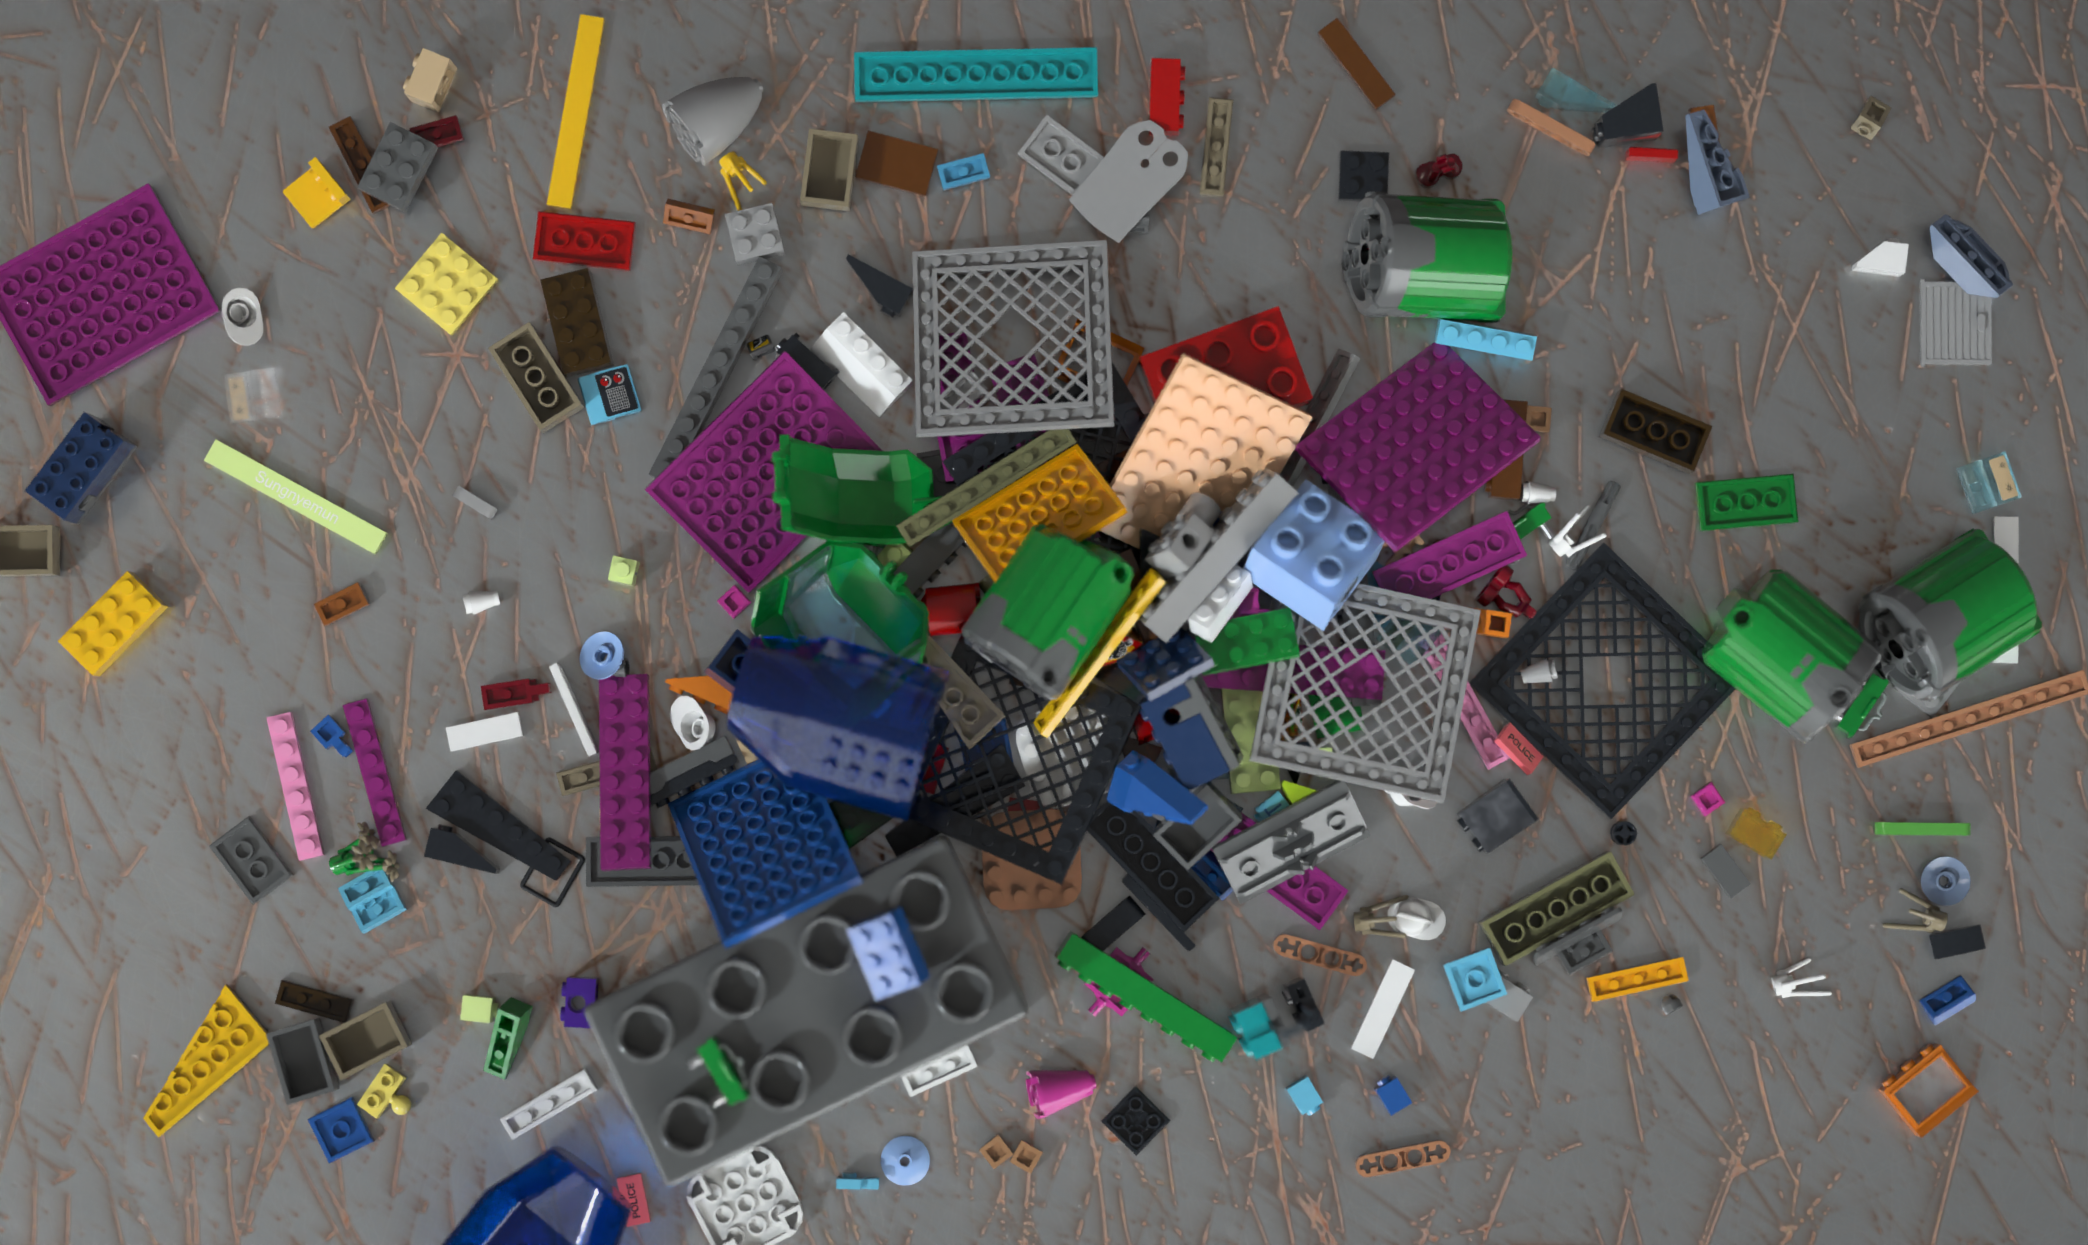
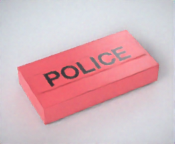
M1511 723L1506 724L1494 740L1526 775L1533 773L1544 757Z
M642 1173L616 1178L626 1227L651 1222Z

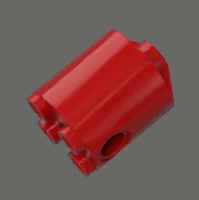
M979 583L925 588L926 593L920 601L926 605L929 611L928 631L930 636L962 633V627L981 601Z

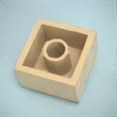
M422 48L421 53H417L412 66L415 68L412 75L407 76L404 82V94L412 103L439 113L457 67L451 59Z

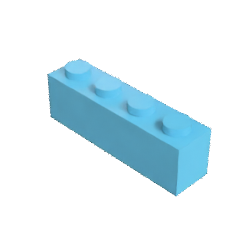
M1438 319L1434 342L1437 344L1530 361L1533 360L1537 336L1533 334L1451 319Z

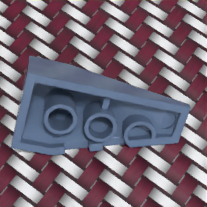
M1705 110L1685 115L1690 192L1698 215L1750 198L1739 168L1734 169L1728 158L1731 154L1727 148L1723 149L1718 141L1719 134Z

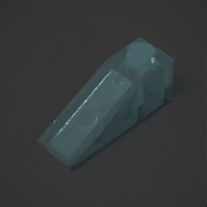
M1553 67L1535 95V98L1539 99L1538 103L1548 109L1552 107L1559 110L1606 113L1616 105Z

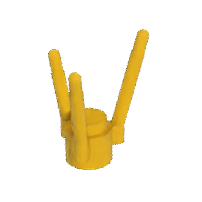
M735 151L726 154L719 160V164L722 167L720 172L725 178L737 210L740 211L742 207L729 175L731 177L738 176L750 192L753 191V188L742 173L744 168L763 185H766L767 181L742 156L738 157Z

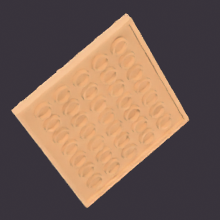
M1183 353L1109 485L1124 504L1128 513L1099 531L1140 549V528L1161 537L1162 528L1169 521L1172 522L1176 519V516L1193 493H1202L1210 497L1218 504L1221 511L1227 507L1231 508L1237 501L1235 499L1237 494L1242 489H1247L1253 483L1252 478L1259 470L1268 468L1280 475L1312 419L1311 414Z

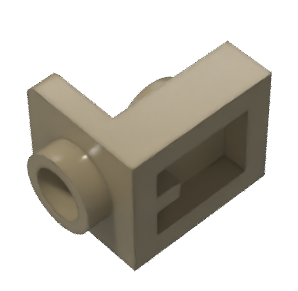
M1870 96L1858 118L1852 124L1851 129L1872 140L1882 127L1891 107Z

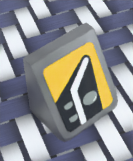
M768 334L747 343V348L753 360L768 355L775 350Z

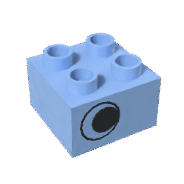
M1305 479L1297 490L1298 494L1254 545L1244 570L1251 573L1252 583L1324 631L1375 563L1385 541L1359 514Z

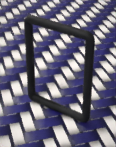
M548 837L545 841L580 859L579 863L556 902L525 885L534 870L532 867H529L520 883V887L549 905L558 907L584 864L585 858L562 843Z

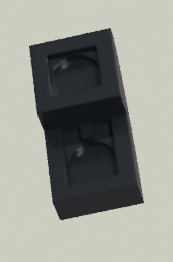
M1981 924L1929 935L1934 959L1986 949Z

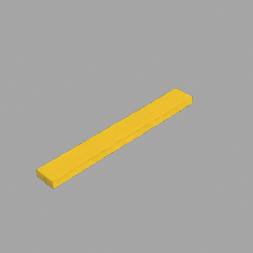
M580 14L548 193V206L572 210L605 19L601 17Z
M1152 568L1149 569L1062 695L1057 699L1050 700L1035 719L1033 724L1042 736L1049 737L1166 582L1157 571Z

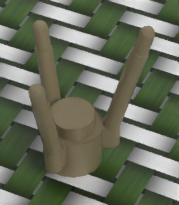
M1900 888V893L1929 909L1925 912L1909 909V913L1922 917V923L1926 925L1883 923L1884 928L1919 930L1933 933L1934 930L1942 932L1947 924L1948 914L1940 911V907L1934 906Z
M1403 895L1369 907L1360 908V912H1354L1355 931H1362L1363 935L1374 934L1406 938L1407 935L1405 933L1371 929L1375 928V923L1396 921L1397 917H1374V913L1369 912L1407 900L1409 896Z

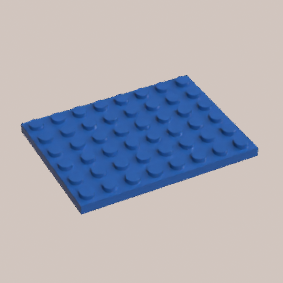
M796 742L668 803L704 898L726 949L863 883L805 749Z

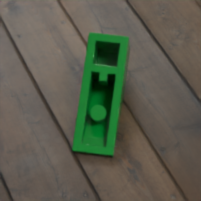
M510 997L498 1008L483 1071L503 1080L507 1078L527 1030L533 1006Z

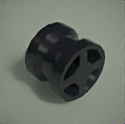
M1619 821L1611 827L1610 837L1617 845H1630L1637 837V830L1632 823Z

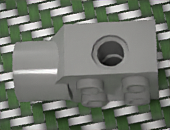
M1193 493L1176 516V519L1172 522L1169 521L1162 528V535L1159 540H1155L1148 548L1150 553L1145 558V561L1165 579L1189 570L1215 534L1211 527L1221 514L1218 504L1202 493Z

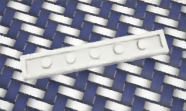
M1994 516L1993 542L2009 553L2018 564L2019 517ZM2018 645L1992 661V663H2018Z

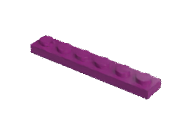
M366 698L345 704L343 709L381 846L384 847L407 840L369 701Z

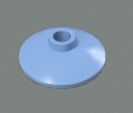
M598 632L589 637L580 652V666L583 672L597 680L606 679L616 673L624 658V647L621 640L610 632Z
M899 1136L892 1139L884 1147L881 1154V1167L884 1174L890 1181L899 1185H912L920 1181L926 1175L930 1164V1156L926 1146L912 1136ZM902 1157L909 1158V1165L903 1166L900 1163V1159Z

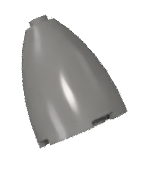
M750 77L723 78L706 82L676 95L663 103L662 109L669 123L673 121L672 126L678 135L677 138L697 163L701 161L704 166L727 149L743 132L757 111L762 99L761 92L764 90L756 78L754 80Z

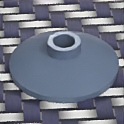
M1952 857L1933 859L1925 866L1921 875V887L1924 894L1930 901L1938 905L1950 906L1959 903L1965 898L1970 888V874L1966 866ZM1943 876L1947 878V884L1944 886L1940 884V878Z

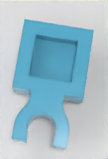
M843 1172L842 1177L838 1176L836 1179V1189L878 1190L879 1178L857 1177V1173Z

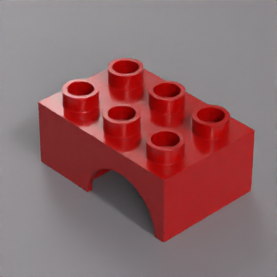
M1279 306L1140 356L1138 362L1153 405L1156 403L1183 353L1297 408L1308 405L1313 399Z

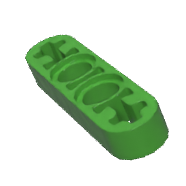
M1875 822L1876 835L1971 836L1970 823Z

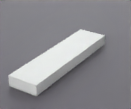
M556 663L549 666L587 755L592 757L598 754L600 751L562 665Z
M1393 959L1391 960L1351 1049L1374 1059L1411 980L1414 969Z
M585 1068L500 1118L513 1140L597 1091L598 1088Z

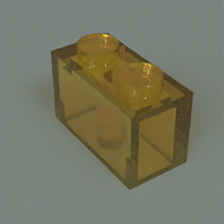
M1750 807L1747 810L1739 809L1725 834L1765 859L1772 860L1787 835L1781 831L1783 827L1772 820L1768 823L1760 818L1762 814Z

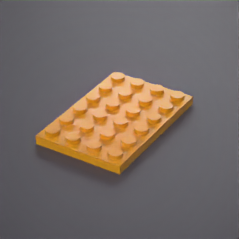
M1076 444L956 517L952 522L993 581L996 582L1033 525L1044 524L1046 527L1064 535L1066 534L1077 542H1081L1128 512L1080 446Z

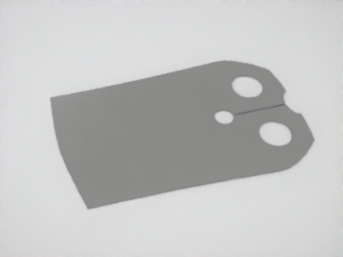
M1151 120L1133 124L1123 132L1094 171L1071 196L1069 201L1094 227L1120 243L1142 217L1183 177L1188 162V151L1177 140L1168 139L1164 134V129ZM1145 130L1152 132L1154 136L1153 142L1147 146L1140 144L1138 140L1139 134ZM1169 151H1173L1178 155V162L1171 167L1163 163V156ZM1143 159H1149V166L1147 168L1141 166Z

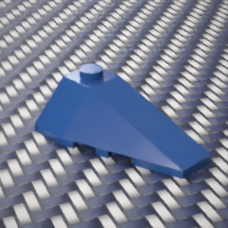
M1134 750L1116 766L1107 795L1109 803L1125 812L1132 813L1134 810L1143 812L1145 816L1150 817L1155 814L1165 816L1166 820L1191 825L1209 808L1206 803L1150 759Z

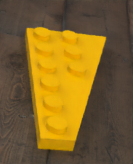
M228 984L223 987L218 999L212 1005L202 1025L199 1026L180 1057L178 1064L167 1078L168 1080L162 1090L158 1093L143 1117L144 1121L158 1137L166 1133L269 1046L266 1036L268 1032Z

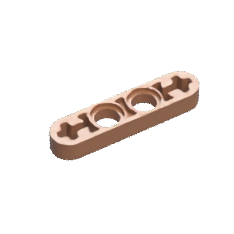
M1513 99L1507 109L1508 113L1583 155L1590 156L1596 146L1589 138L1522 101Z
M1281 934L1273 942L1274 951L1281 956L1337 972L1359 976L1367 968L1366 960L1359 954L1299 937ZM1284 938H1287L1289 944L1296 946L1295 941H1300L1297 947V956L1292 955L1294 950L1291 949L1281 952V947L1277 946L1278 942H1283ZM1305 945H1312L1315 949V954L1310 959H1305L1301 954V949ZM1330 951L1338 954L1339 960L1335 965H1328L1325 962V955ZM1343 954L1348 955L1345 959L1348 961H1354L1355 958H1359L1358 961L1362 964L1361 969L1357 968L1355 972H1352V967L1345 964L1344 969H1340L1339 967L1343 962Z
M1432 1140L1360 1155L1356 1159L1355 1168L1361 1176L1372 1177L1445 1162L1449 1158L1450 1148L1442 1140ZM1436 1145L1445 1148L1441 1158H1438L1436 1154L1428 1155L1430 1160L1426 1161V1153L1423 1147L1428 1146V1151L1436 1150ZM1413 1149L1419 1150L1422 1154L1421 1160L1417 1163H1412L1408 1159V1153ZM1388 1154H1394L1397 1157V1164L1392 1168H1388L1384 1164V1158ZM1375 1156H1379L1382 1170L1377 1171V1165L1371 1166L1369 1172H1366L1363 1168L1360 1169L1364 1159H1367L1369 1163L1377 1162Z

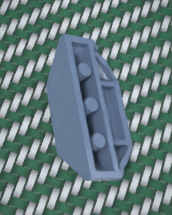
M1946 214L1929 227L1934 259L1967 294L1998 298L2013 286L2005 262L1972 227L1958 220L1951 219Z

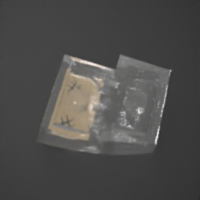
M275 368L224 375L231 424L282 417Z

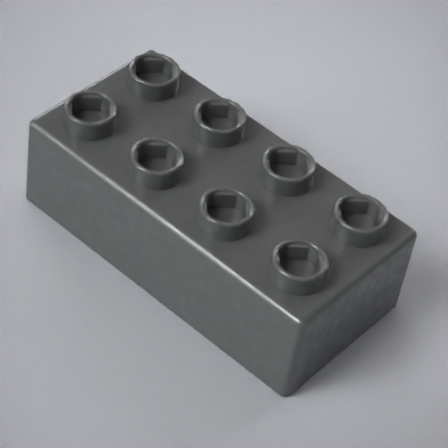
M941 836L860 874L863 883L727 949L722 941L585 1007L584 1013L665 1185L674 1186L1004 1028L1027 1015V1000L948 837ZM901 906L930 977L921 985L876 1000L847 930L859 921ZM712 1036L717 1037L721 1045H727L735 1058H742L744 1064H742L741 1068L747 1077L746 1088L750 1093V1097L745 1101L740 1100L731 1106L725 1101L713 1107L714 1103L725 1097L723 1096L713 1103L710 1102L711 1099L722 1093L704 1062L693 1069L690 1068L691 1065L702 1058L688 1065V1061L700 1055L697 1048L707 1043V1040ZM724 1049L729 1059L731 1060L733 1066L735 1067L736 1071L738 1072L739 1076L741 1077L742 1081L744 1082L741 1074L738 1071L739 1062L733 1061L729 1056L728 1052L726 1051V1049Z

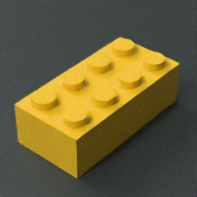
M126 571L58 642L91 675L101 676L169 606L134 572Z

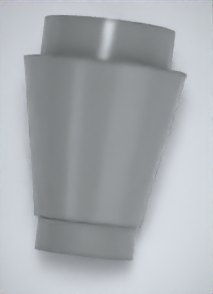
M1546 658L1520 670L1524 684L1553 682L1552 679L1558 678L1554 659L1547 660Z

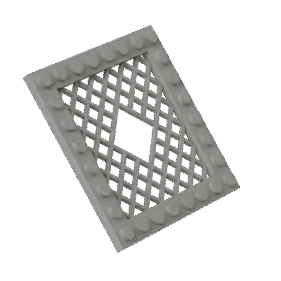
M1107 240L912 252L917 437L1114 426ZM1056 269H1064L1060 274L1054 271ZM1071 269L1080 276L1072 285L1063 278ZM1029 271H1039V272L1034 276V275H1033L1031 272H1029ZM1046 271L1056 277L1048 286L1039 280ZM1005 272L1015 273L1011 277H1009ZM1022 272L1031 278L1023 288L1014 281ZM991 273L987 278L981 275ZM998 273L1007 280L999 289L990 283ZM956 275H966V276L961 280V279L958 278ZM973 275L982 281L975 290L965 284ZM949 276L958 283L950 292L941 285ZM1083 280L1084 295L1076 289ZM1059 281L1068 288L1060 297L1051 290ZM1034 283H1037L1044 289L1036 298L1027 292ZM1010 284L1019 290L1011 300L1002 293ZM986 285L995 292L987 301L978 295ZM961 287L970 293L963 303L954 296ZM938 289L946 295L940 303ZM1071 292L1081 299L1073 308L1064 301ZM1047 293L1057 300L1049 309L1039 302ZM1023 294L1032 301L1024 311L1015 304ZM998 296L1008 303L1000 312L990 305ZM974 297L983 304L976 313L966 307ZM949 299L959 306L951 315L942 308ZM1084 302L1085 318L1077 312ZM1059 304L1069 310L1061 320L1052 313ZM1035 305L1045 312L1037 321L1028 315ZM1011 306L1045 334L1014 368L979 340ZM986 308L996 315L988 324L979 318ZM962 310L971 316L964 325L954 319ZM939 312L947 318L940 326ZM1072 315H1075L1082 321L1074 330L1065 324ZM1048 316L1057 322L1049 332L1040 325ZM975 320L984 327L976 336L967 330ZM950 322L959 328L952 337H949L942 331ZM1084 326L1086 328V341L1077 334ZM1060 327H1063L1070 333L1062 343L1053 336ZM963 332L972 339L964 348L955 342ZM939 334L947 340L941 348ZM1073 337L1083 344L1075 353L1065 346ZM1048 339H1051L1058 345L1050 355L1041 348ZM975 343L984 349L976 359L967 352ZM951 344L960 351L952 360L943 354ZM1085 349L1087 364L1078 357ZM1061 350H1064L1071 356L1063 365L1054 359ZM1036 351H1039L1046 357L1038 367L1029 360ZM988 353L997 360L989 370L980 363ZM963 355L973 362L965 371L955 364ZM940 357L948 363L941 372ZM1074 360L1084 367L1076 376L1066 369ZM1049 362H1052L1059 368L1051 378L1042 371ZM1025 363L1034 369L1026 379L1017 372ZM1000 365H1003L1010 371L1002 380L993 374ZM975 366H978L985 372L977 382L968 375ZM951 367L961 374L953 383L944 377ZM1086 371L1088 387L1079 380ZM1062 372L1072 379L1064 388L1054 381ZM1037 374L1047 381L1039 390L1030 383ZM1013 375L1022 382L1015 391L1005 384ZM988 377H991L998 383L990 392L981 386ZM964 378L973 384L965 394L956 387ZM941 380L949 386L942 394ZM1075 383L1084 390L1077 399L1067 392ZM1050 385L1059 391L1052 400H1049L1042 394ZM1025 386L1035 393L1027 402L1018 396ZM1001 387L1010 394L1003 403H1000L993 397ZM976 389L986 396L978 405L968 398ZM952 390L961 397L953 406L944 400ZM1088 394V401H1081ZM1063 395L1071 401L1056 403ZM1038 397H1040L1042 400H1044V401L1046 402V404H1032V403H1033ZM1014 398L1022 404L1007 406ZM989 399L997 405L983 407ZM964 401H966V402H967L968 404H970L973 408H958V407H959ZM941 403L948 409H941Z
M1358 584L1339 609L1343 608L1351 620L1339 626L1333 617L1331 622L1336 629L1325 636L1323 631L1313 623L1302 630L1304 617L1291 609L1297 643L1299 645L1301 637L1307 646L1306 649L1299 652L1300 656L1310 650L1317 662L1307 669L1299 657L1268 664L1249 761L1443 803L1447 791L1481 610ZM1281 602L1280 609L1289 608ZM1349 608L1363 612L1354 617ZM1372 613L1387 617L1378 622ZM1368 614L1374 625L1363 631L1357 620ZM1392 619L1398 631L1388 637L1380 625ZM1397 619L1410 621V623L1402 628ZM1353 623L1360 635L1349 641L1342 629ZM1415 624L1422 636L1412 642L1405 630ZM1421 624L1435 628L1426 633ZM1315 627L1321 639L1311 645L1304 633ZM1377 628L1384 640L1373 646L1366 634ZM1445 629L1450 630V635L1447 634ZM1440 630L1446 641L1436 647L1429 635ZM1339 632L1346 644L1335 650L1328 638ZM1401 633L1408 645L1397 651L1390 640ZM1363 637L1370 649L1359 655L1352 644ZM1425 639L1432 650L1421 656L1414 645ZM1324 641L1331 653L1320 659L1314 647ZM1387 643L1394 654L1383 661L1376 649ZM1448 644L1444 660L1438 650ZM1349 647L1355 659L1344 664L1337 653ZM1411 648L1418 660L1407 666L1400 654ZM1373 652L1399 693L1359 718L1333 677ZM1435 653L1442 665L1431 671L1424 659ZM1334 656L1341 668L1330 674L1323 662ZM1396 657L1404 669L1393 675L1386 663ZM1296 660L1302 672L1292 678ZM1421 663L1428 674L1417 680L1410 668ZM1319 665L1327 677L1316 683L1309 671ZM1443 669L1441 682L1439 683L1434 674ZM1406 672L1413 684L1403 690L1395 678ZM1306 675L1312 686L1301 693L1294 681ZM1430 677L1437 689L1427 695L1420 683ZM1329 680L1336 692L1325 698L1318 686ZM1290 685H1292L1297 696L1288 701ZM1416 686L1423 698L1412 704L1405 693ZM1315 689L1322 701L1311 707L1304 695ZM1438 693L1435 708L1429 698ZM1339 694L1346 706L1335 713L1328 701ZM1402 696L1409 707L1398 714L1391 702ZM1301 699L1307 711L1296 716L1289 705ZM1426 701L1433 713L1422 719L1415 707ZM1325 704L1331 716L1321 722L1313 710ZM1387 705L1394 717L1383 723L1376 711ZM1287 709L1293 720L1283 725ZM1349 709L1356 721L1345 727L1338 715ZM1411 710L1419 722L1407 728L1401 716ZM1310 713L1317 725L1306 731L1299 720ZM1373 714L1380 726L1369 733L1362 721ZM1434 716L1432 730L1430 731L1425 721ZM1334 718L1341 730L1330 736L1323 725ZM1397 719L1404 731L1393 738L1386 726ZM1296 723L1303 734L1292 741L1285 729ZM1359 724L1365 736L1355 742L1347 730ZM1421 725L1428 737L1417 743L1410 731ZM1320 728L1327 740L1316 746L1309 734ZM1383 729L1390 741L1379 747L1372 735ZM1281 733L1283 734L1287 742L1280 741ZM1344 733L1351 745L1340 751L1333 739ZM1407 734L1414 746L1403 753L1396 740ZM1305 737L1311 745V747L1297 745L1295 743ZM1368 738L1375 750L1364 756L1357 745ZM1429 741L1426 756L1420 746ZM1330 743L1336 753L1320 750V748ZM1393 744L1399 756L1389 762L1381 750ZM1354 748L1360 758L1343 754ZM1417 749L1424 761L1413 767L1406 755ZM1378 753L1384 763L1367 759ZM1402 758L1409 769L1392 764ZM1425 764L1423 772L1416 770Z

